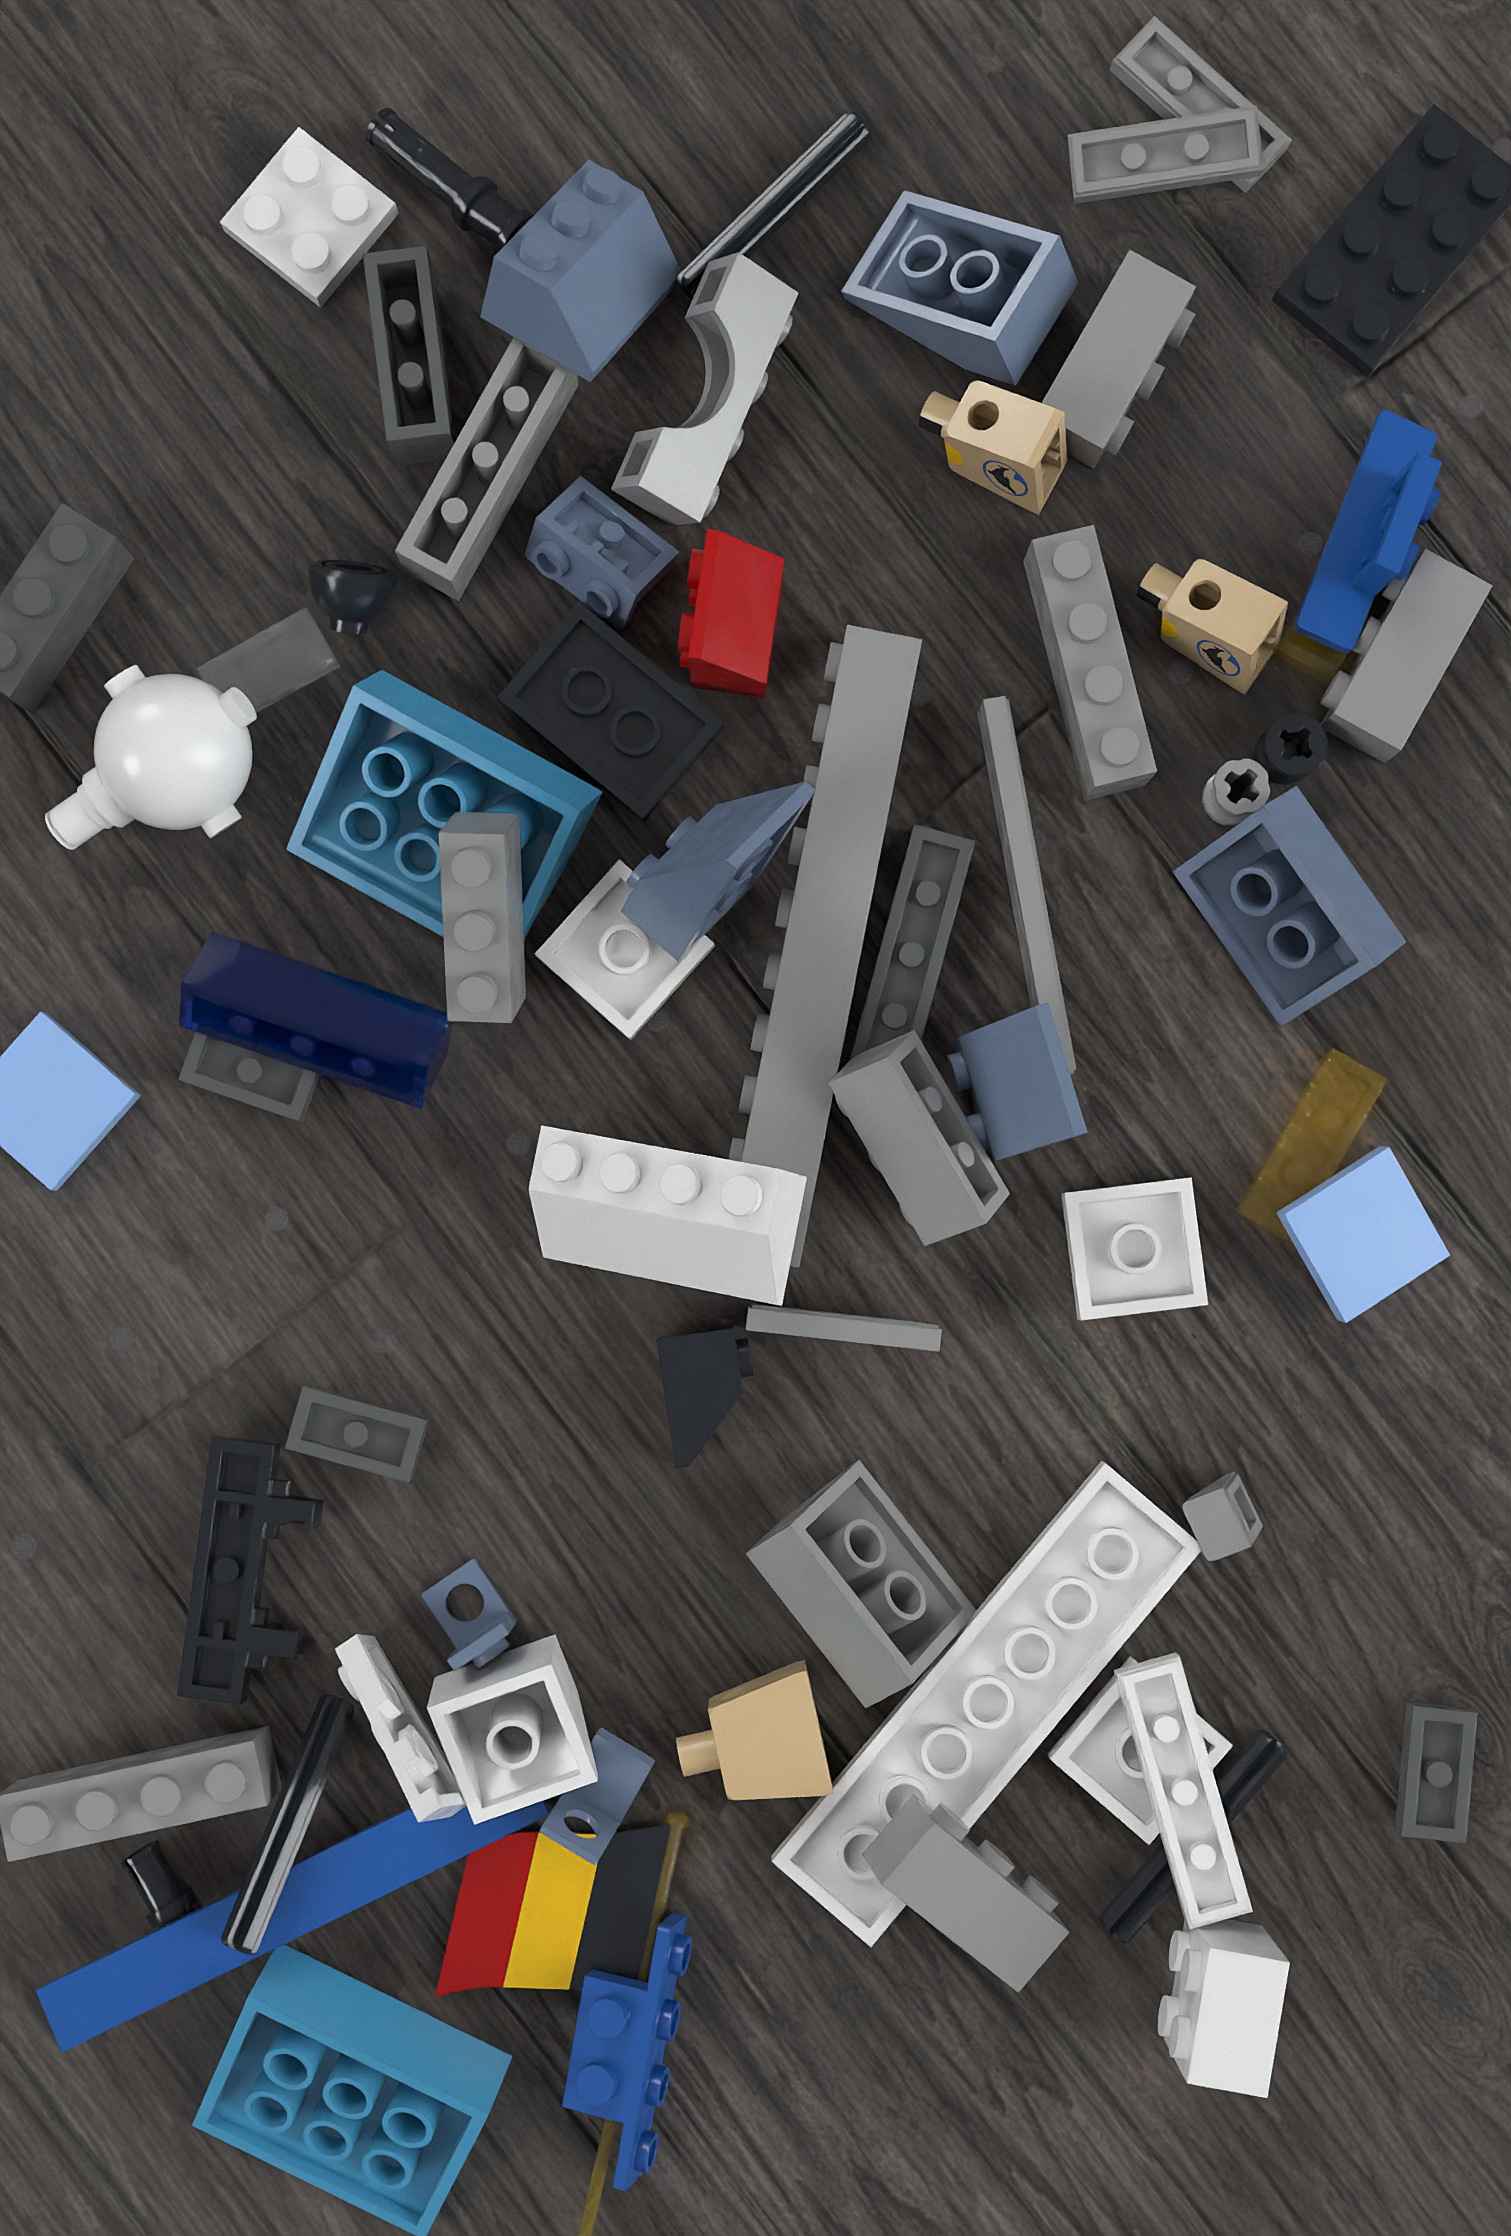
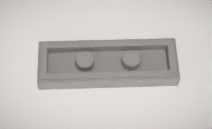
M1155 16L1113 59L1110 71L1164 120L1254 106ZM1258 109L1263 164L1262 175L1231 180L1245 193L1286 152L1292 141Z
M1257 105L1067 135L1074 204L1261 176L1263 171Z
M761 1304L748 1306L746 1330L937 1352L940 1351L942 1329L938 1328L939 1325L933 1323Z

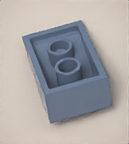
M904 190L841 293L847 301L963 369L1016 386L1077 287L1078 280L1060 235Z
M805 781L717 804L698 823L689 816L667 840L665 845L670 849L659 860L653 854H649L631 873L626 883L633 890L621 912L679 962L755 885L815 792V789Z
M1048 1002L962 1035L953 1042L956 1053L947 1056L950 1073L957 1092L968 1090L975 1114L966 1116V1119L991 1162L1088 1133Z

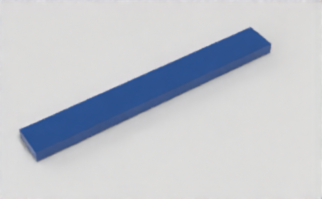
M543 1800L474 1825L467 1806L451 1817L418 1823L411 1807L293 1863L258 1951L253 1955L241 1953L221 1943V1935L240 1892L239 1889L39 1986L35 1991L59 2048L63 2053L549 1815V1810Z

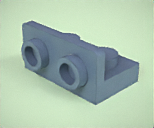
M582 476L576 479L536 517L525 551L526 558L544 576L558 582L584 602L593 614L606 619L619 630H622L631 621L637 603L674 567L679 554L677 549Z

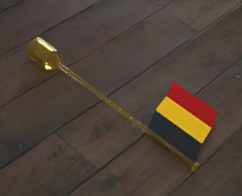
M674 1811L666 1817L665 1824L616 1831L596 1865L576 1855L540 1831L534 1830L515 1831L468 1854L435 1998L451 1992L482 1987L563 1990L583 1988L584 1977L592 1969L648 1983L656 1933L659 1924L663 1920L683 1828H690L688 1816L684 1812ZM573 1832L575 1835L586 1839L596 1837L594 1832ZM604 2120L579 2236H592L617 2126V2122L613 2120Z

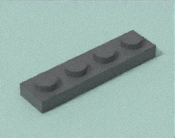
M914 824L850 1060L855 1055L913 1030L922 1040L975 840Z

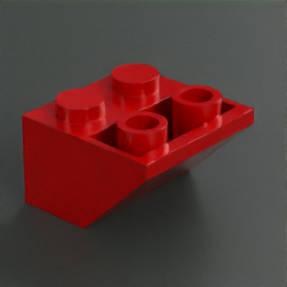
M707 529L704 550L692 549L687 588H690L689 605L696 606L695 613L683 612L678 641V651H681L680 667L689 668L692 688L766 698L783 581L784 558L724 532Z

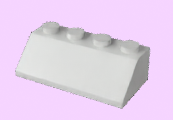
M541 1126L529 1184V1194L544 1258L782 1306L807 1177L777 1168Z

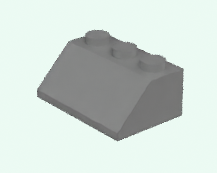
M860 1460L850 1465L784 1517L746 1553L865 1708L913 1684L976 1612L974 1606Z

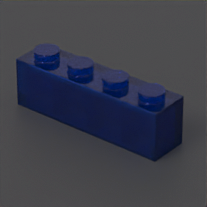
M215 932L211 933L181 982L180 1027L420 1109L447 1057L453 1021H448L446 1011Z

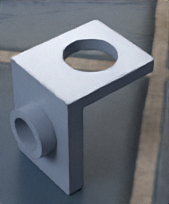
M471 1559L422 1593V1598L456 1647L447 1659L454 1671L470 1660L479 1668L509 1647L505 1636L510 1633L517 1620L476 1559ZM460 1584L475 1586L481 1592L484 1599V1607L481 1614L470 1621L456 1619L451 1615L447 1607L449 1592Z
M599 1728L590 1743L598 1773V1781L563 1793L540 1829L542 1834L593 1865H596L655 1763L652 1757L603 1728ZM577 1817L586 1821L594 1829L596 1837L586 1839L575 1835L566 1826L564 1818Z

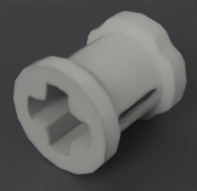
M1245 758L1239 761H1228L1207 781L1202 791V803L1205 812L1213 821L1221 825H1238L1265 805L1270 795L1268 773L1259 763L1251 759ZM1235 781L1245 787L1241 794L1242 799L1236 804L1226 797L1230 792V786Z

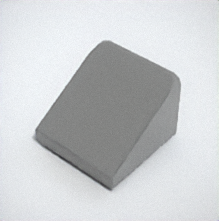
M1235 1471L1216 1480L1188 1498L1182 1505L1183 1512L1208 1561H1215L1250 1548L1263 1527L1247 1491Z

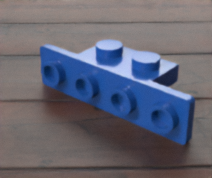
M1383 410L1376 417L1294 622L1293 628L1297 633L1343 654H1348L1356 646L1374 597L1394 578L1401 581L1407 575L1419 550V545L1411 542L1418 524L1423 526L1436 507L1441 493L1433 485L1442 462L1430 457L1437 440L1435 432L1388 410Z
M673 1912L658 1926L648 1983L592 1969L585 1975L562 2107L624 2123L613 2188L626 2192L642 2173L648 2174L651 2171L658 2148L659 2135L657 2132L651 2131L654 2108L661 2107L666 2096L670 2078L669 2067L662 2066L666 2041L671 2042L673 2040L680 2019L681 2003L673 2000L677 1976L682 1977L684 1975L692 1949L691 1936L684 1935L687 1915Z

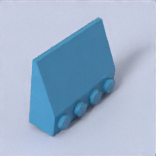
M381 670L353 685L286 850L444 937L439 831L455 812L519 814L523 930L525 940L575 851L603 791Z
M284 1944L274 1949L248 1995L192 2126L415 2236H427L491 2111L513 2056Z

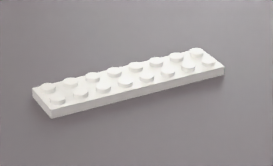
M1101 1461L976 1610L970 1621L945 1647L832 1782L834 1794L821 1796L771 1855L772 1862L872 1947L906 1904L881 1885L862 1856V1853L913 1794L933 1811L940 1803L944 1804L970 1829L1201 1552L1198 1541L1110 1466Z

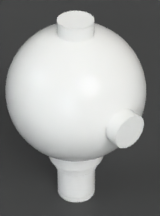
M137 665L124 670L104 685L113 700L103 712L94 738L96 766L83 775V784L78 786L77 792L45 814L46 824L52 835L60 844L71 850L77 848L104 828L110 829L113 826L122 828L134 819L156 828L183 830L202 826L211 839L242 818L233 804L242 794L252 766V743L247 725L257 718L253 705L246 695L236 687H231L223 693L214 686L191 676L162 674L145 677Z

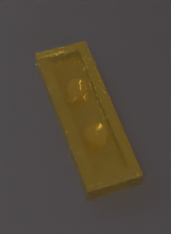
M1334 1048L1328 1049L1236 1208L1235 1213L1284 1242L1293 1244L1276 1212L1334 1175L1388 1079Z

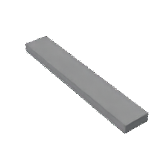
M1005 696L983 699L977 715L1030 1005L1032 1008L1047 1002L1049 1003L1070 1075H1072L1076 1070V1064L1009 699H1006Z

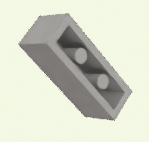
M1129 250L1042 401V404L1065 412L1067 454L1095 469L1105 450L1116 456L1134 424L1133 420L1125 416L1135 397L1147 402L1165 367L1156 363V360L1166 343L1176 349L1178 348L1196 315L1186 309L1196 286L1132 250Z
M1425 548L1415 559L1403 580L1399 581L1394 578L1383 588L1381 596L1388 599L1389 602L1379 620L1369 616L1364 623L1356 646L1352 650L1359 654L1349 674L1339 670L1327 688L1320 704L1329 708L1320 724L1324 730L1383 763H1386L1398 754L1405 745L1493 585Z
M455 812L439 831L448 1021L512 1023L526 998L519 814Z
M915 1030L855 1055L828 1082L835 1094L839 1109L851 1121L868 1150L873 1166L883 1175L900 1204L904 1218L914 1227L924 1246L986 1224L1009 1196L1008 1189Z
M913 1794L862 1853V1856L882 1886L1019 1993L1070 1933L1053 1911L1059 1904V1901L1031 1875L1023 1883L1010 1872L1015 1868L1014 1864L991 1842L985 1839L978 1847L965 1837L970 1831L969 1827L947 1806L940 1803L933 1811Z

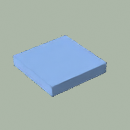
M40 1011L0 1056V1146L47 1188L57 1191L141 1095L50 1015Z
M1377 1147L1276 1212L1338 1321L1344 1323L1354 1319L1450 1256L1390 1147Z

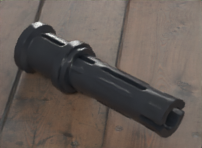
M384 108L378 112L379 118L386 122L385 127L374 118L371 120L365 135L366 141L373 147H377L449 206L454 223L463 231L473 230L493 246L494 256L534 216L529 210H517L498 194V186L488 177L476 176L473 178L398 117L397 113L391 108Z

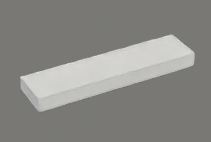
M1175 1652L1114 1670L1186 1925L1191 1930L1253 1912L1180 1656Z

